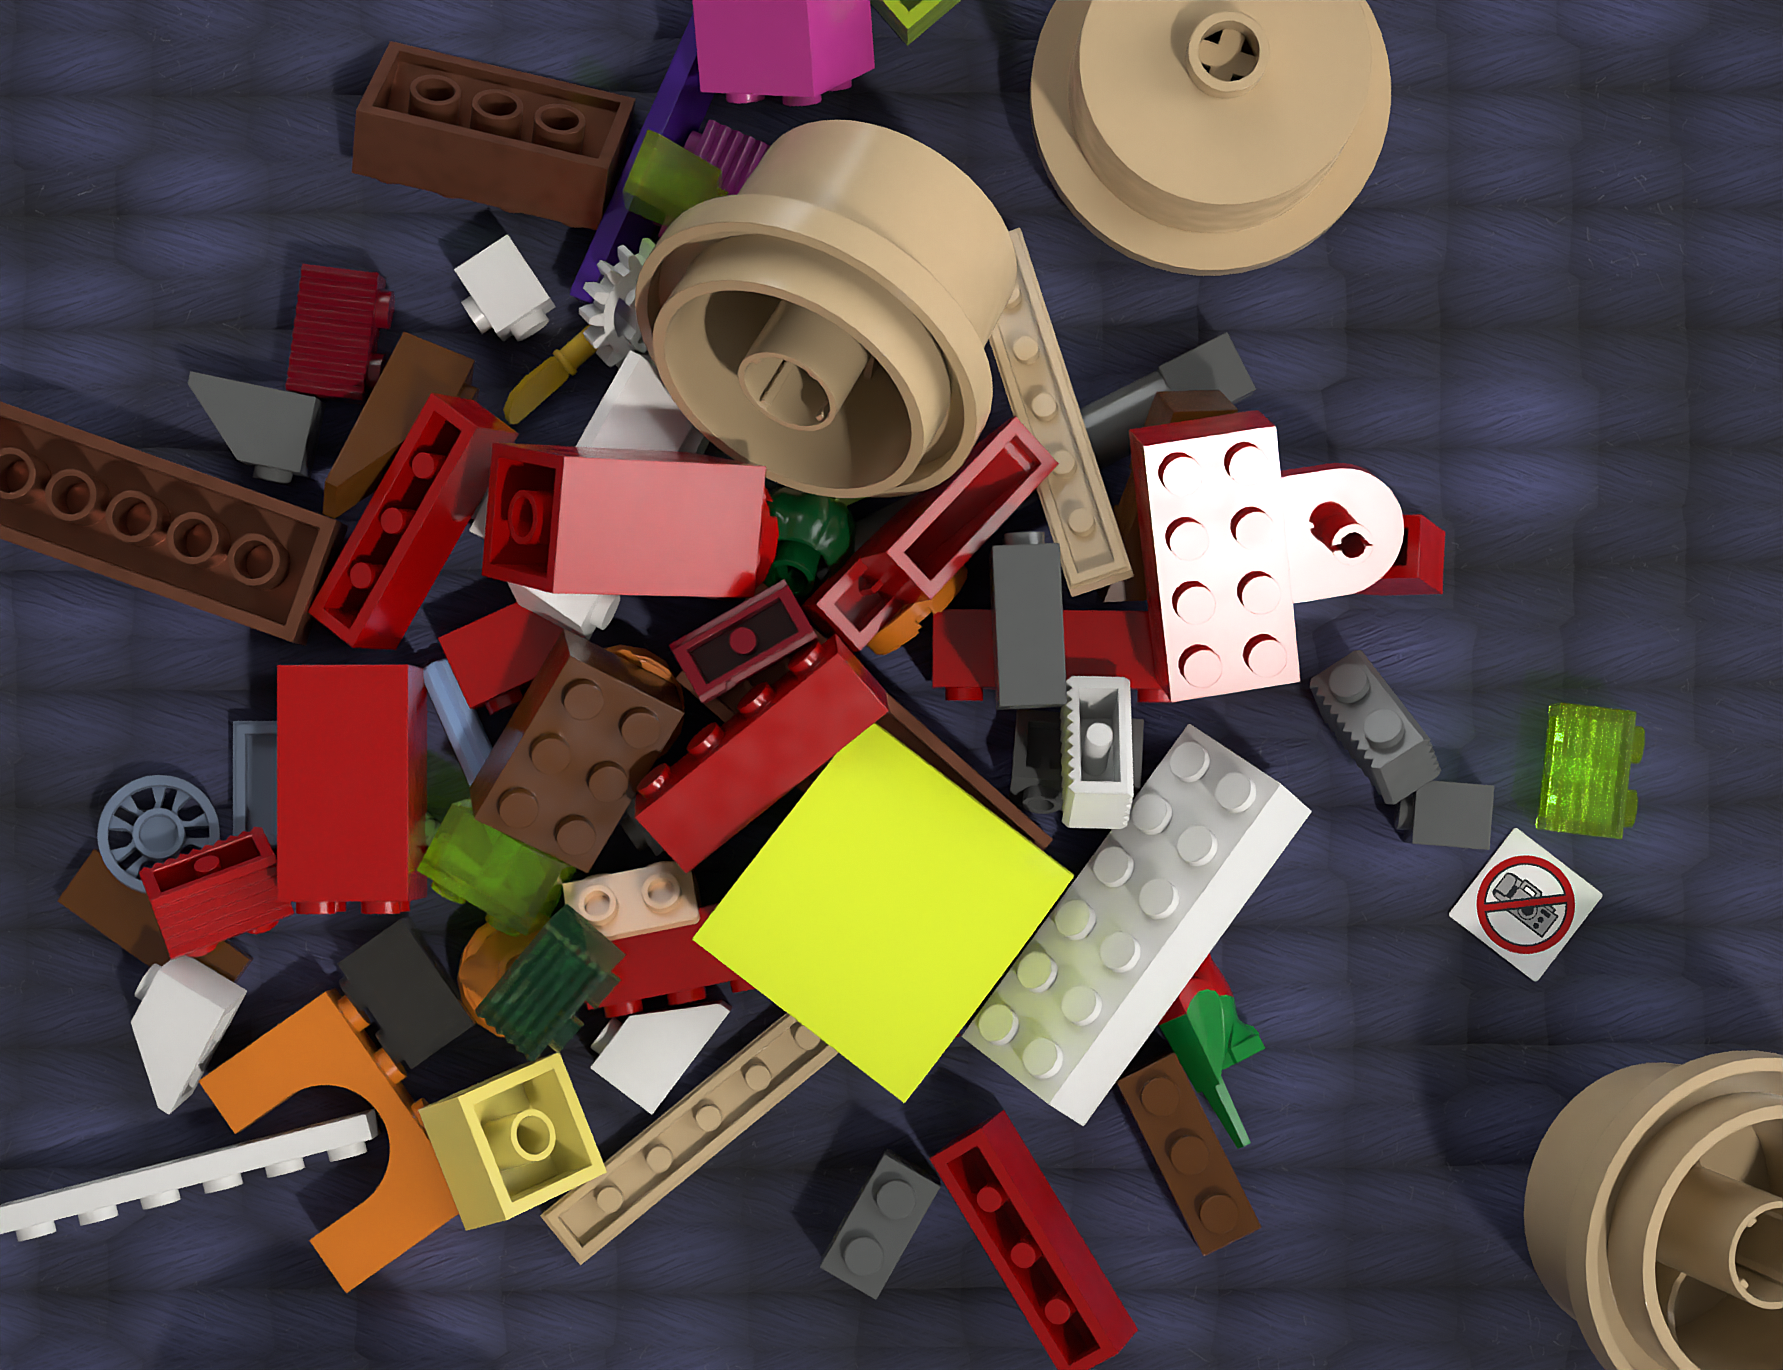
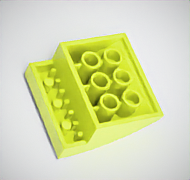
M875 722L836 753L692 940L905 1103L1023 948L1070 883L1074 874Z

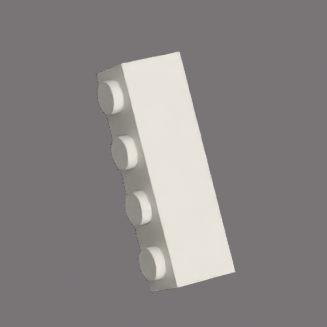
M630 350L576 447L704 454L709 440L694 427L673 401L664 386L658 369L644 357ZM507 582L520 606L588 641L596 627L604 630L608 626L620 602V595L552 594Z

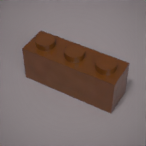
M1168 1047L1126 1068L1115 1083L1202 1255L1206 1256L1262 1228L1175 1052Z

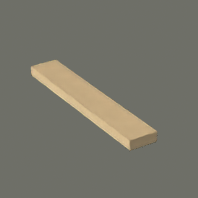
M1021 228L1009 231L1017 261L1016 283L1012 296L992 331L989 341L1013 416L1020 420L1059 463L1040 483L1037 491L1054 543H1060L1061 566L1071 596L1074 597L1134 577Z
M786 1012L606 1160L604 1166L607 1173L571 1189L540 1215L541 1218L576 1261L582 1265L839 1052Z

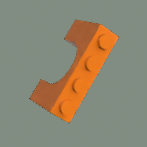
M334 988L322 993L198 1082L235 1134L251 1126L300 1090L317 1085H333L352 1090L364 1097L378 1111L386 1126L390 1143L389 1162L384 1178L368 1199L309 1240L343 1290L348 1293L457 1216L459 1212L418 1109L430 1104L424 1098L416 1102L401 1082L407 1077V1073L399 1059L386 1045L378 1049L364 1028L369 1026L371 1022L362 1006L350 993L342 997L337 989Z

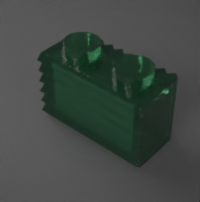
M566 904L544 925L477 1006L475 1012L478 1017L485 1018L487 1025L495 1027L497 1034L504 1035L508 1043L514 1044L517 1051L523 1052L527 1060L535 1061L549 1046L559 1054L584 1025L575 1015L586 1002L596 1010L620 983L621 979L612 971L626 954L570 905Z

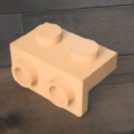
M675 861L656 862L644 868L614 874H595L583 880L562 884L570 937L573 944L577 947L692 925L700 920L698 907L702 906L695 873L692 869L686 874Z

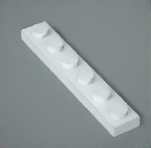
M371 1109L6 1202L0 1205V1234L15 1231L18 1241L29 1240L56 1232L54 1220L78 1214L80 1225H87L118 1216L116 1205L140 1199L142 1209H150L180 1200L179 1188L203 1183L205 1194L241 1185L243 1184L242 1172L265 1167L267 1178L305 1168L303 1157L327 1151L330 1162L357 1156L367 1152L365 1141L381 1134L376 1111Z

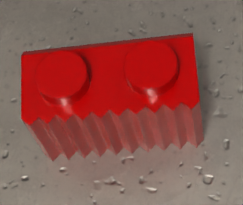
M254 826L250 832L242 831L238 836L230 835L226 841L217 840L214 845L205 844L201 850L193 849L188 855L180 854L176 859L168 858L164 864L155 863L152 868L143 867L139 872L171 960L184 955L189 957L206 955L214 950L219 942L246 932L250 934L267 932L274 928L280 919L294 914L291 902H277V859L262 827Z

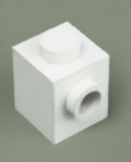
M508 234L454 269L471 295L461 303L482 334L493 328L502 341H505L512 335H514L517 341H522L542 329L549 322L546 313L556 307Z

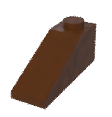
M403 332L325 480L324 515L335 519L377 490L431 393L471 399L477 402L480 389L472 386L474 359Z

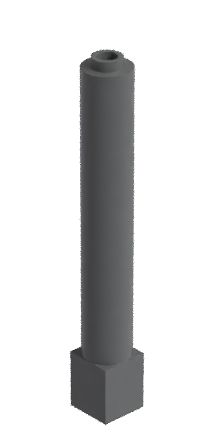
M1227 332L1159 366L1156 371L1080 408L1099 470L1131 455L1129 429L1142 428L1144 426L1156 391L1220 390L1233 405L1253 394L1256 388ZM1037 488L1013 513L1040 500ZM920 492L907 495L855 521L857 525L855 552ZM823 556L817 572L820 581L830 571Z

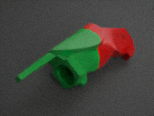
M1209 953L1158 1024L1197 1093L1203 1092L1233 1143L1239 1149L1251 1142L1221 1077L1222 1070L1265 1049L1259 1037V1032L1253 1026L1244 1024L1239 1020L1231 988Z

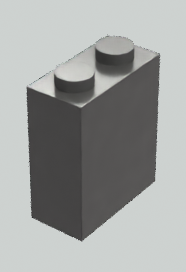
M1044 532L1004 534L1002 545L992 546L989 553L996 710L1061 707L1067 704L1060 543H1045Z

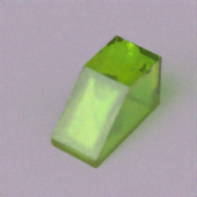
M649 129L646 132L623 189L626 210L667 227L678 216L693 206L713 198L728 196L729 192L719 188L722 181L721 169Z

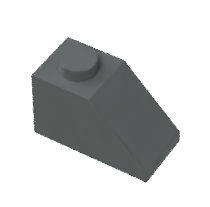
M190 371L189 387L235 458L248 466L254 467L252 478L290 486L292 475L311 478L326 408L325 403L316 397Z

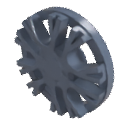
M152 775L126 784L110 798L99 820L97 839L102 859L112 875L128 888L146 894L142 881L138 880L139 872L144 865L149 862L164 864L168 858L176 859L186 847H194L201 850L205 844L214 845L217 840H220V827L213 805L200 789L177 777ZM167 787L177 790L172 811L162 808ZM152 788L156 801L153 809L143 812L137 808L131 795L141 790ZM193 798L200 805L204 814L192 821H182L178 817L179 810ZM119 806L138 818L134 826L114 816ZM209 828V838L186 839L185 830ZM109 830L127 831L133 836L132 842L127 847L110 850ZM137 849L142 857L124 871L118 864Z

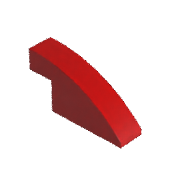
M1016 416L1010 418L974 446L962 466L951 477L937 486L920 492L885 523L849 558L833 577L828 578L801 606L802 611L828 638L836 634L851 652L861 651L903 605L931 600L1059 463Z

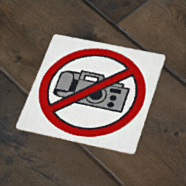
M1514 828L1450 911L1449 916L1536 982L1602 898V893L1518 828Z

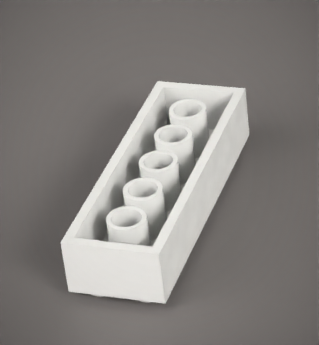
M1188 724L1132 801L1127 826L1110 831L962 1037L1046 1103L1084 1126L1312 811L1281 783L1191 724Z

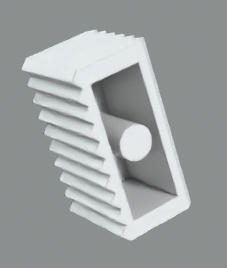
M1071 676L1066 681L1067 704L1061 707L1060 730L1062 731L1060 739L1062 742L1060 751L1062 753L1061 776L1063 777L1061 784L1063 788L1061 797L1063 800L1062 823L1068 828H1124L1129 820L1132 797H1134L1130 680L1125 677Z

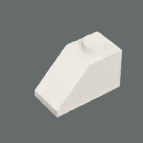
M186 955L170 960L162 967L156 963L150 967L136 989L135 997L142 1002L131 1021L157 1106L167 1114L173 1112L193 1094L198 1081L201 1079L247 993V990Z
M724 1000L632 1013L624 1024L613 1017L590 1047L600 1054L590 1068L652 1115L733 1007Z

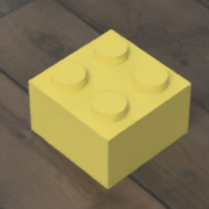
M560 1052L518 1065L418 1109L466 1231L508 1220L607 1173Z

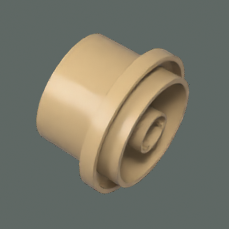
M1056 0L1040 33L1030 82V114L1037 150L1048 178L1072 214L1091 233L1127 257L1158 269L1196 276L1228 275L1266 267L1291 256L1324 234L1348 209L1371 175L1383 147L1391 107V76L1388 55L1382 33L1366 0ZM1204 67L1210 69L1209 73L1204 69ZM1233 76L1239 78V80L1231 81V78Z
M823 120L798 126L779 137L765 153L737 195L713 198L693 206L678 216L663 233L642 266L635 290V308L645 346L673 401L694 427L728 456L736 461L766 466V478L806 493L835 498L906 496L928 490L951 477L962 466L986 425L991 411L993 386L989 361L984 346L1012 296L1016 283L1017 261L1009 231L1002 217L984 192L955 164L923 143L891 129L851 120Z
M1755 1050L1728 1051L1704 1056L1683 1065L1666 1062L1644 1063L1617 1070L1595 1081L1575 1096L1559 1113L1542 1139L1533 1159L1525 1192L1524 1225L1528 1251L1541 1283L1559 1307L1578 1322L1589 1348L1605 1370H1783V1055Z

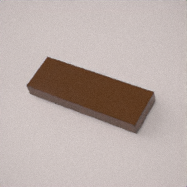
M94 849L57 902L149 967L155 963L161 967L164 966L171 958L161 936L147 894L132 890L118 881L105 865L100 850ZM120 863L118 864L124 871L127 870L126 867ZM229 940L219 942L216 948L206 955L192 957L235 984L254 959Z

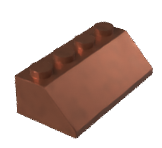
M390 41L356 109L352 173L375 178L386 184H401L435 192L446 198H460L498 207L509 213H524L561 222L569 227H584L597 230L616 188L636 98Z

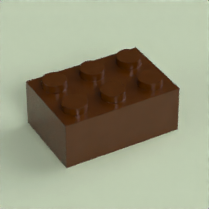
M563 629L469 788L473 818L588 873L635 796L638 784L649 773L684 715V709L676 685Z

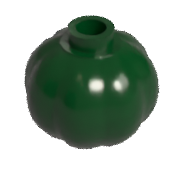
M785 485L777 486L769 491L773 502H766L769 506L770 516L777 517L779 537L775 559L762 583L770 588L785 579L795 598L808 599L828 578L833 577L855 553L857 525L851 510L844 503L837 501L833 497L806 493ZM823 556L830 571L820 581L817 572Z

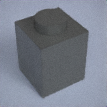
M1430 781L1395 804V829L1404 830L1403 843L1490 850L1494 786Z

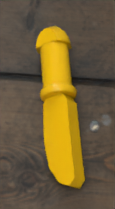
M590 324L562 349H556L553 352L554 356L549 357L526 375L509 393L503 411L505 419L510 424H518L567 381L569 374L575 375L577 373L576 369L598 350V348H594L585 339L583 334L591 326Z

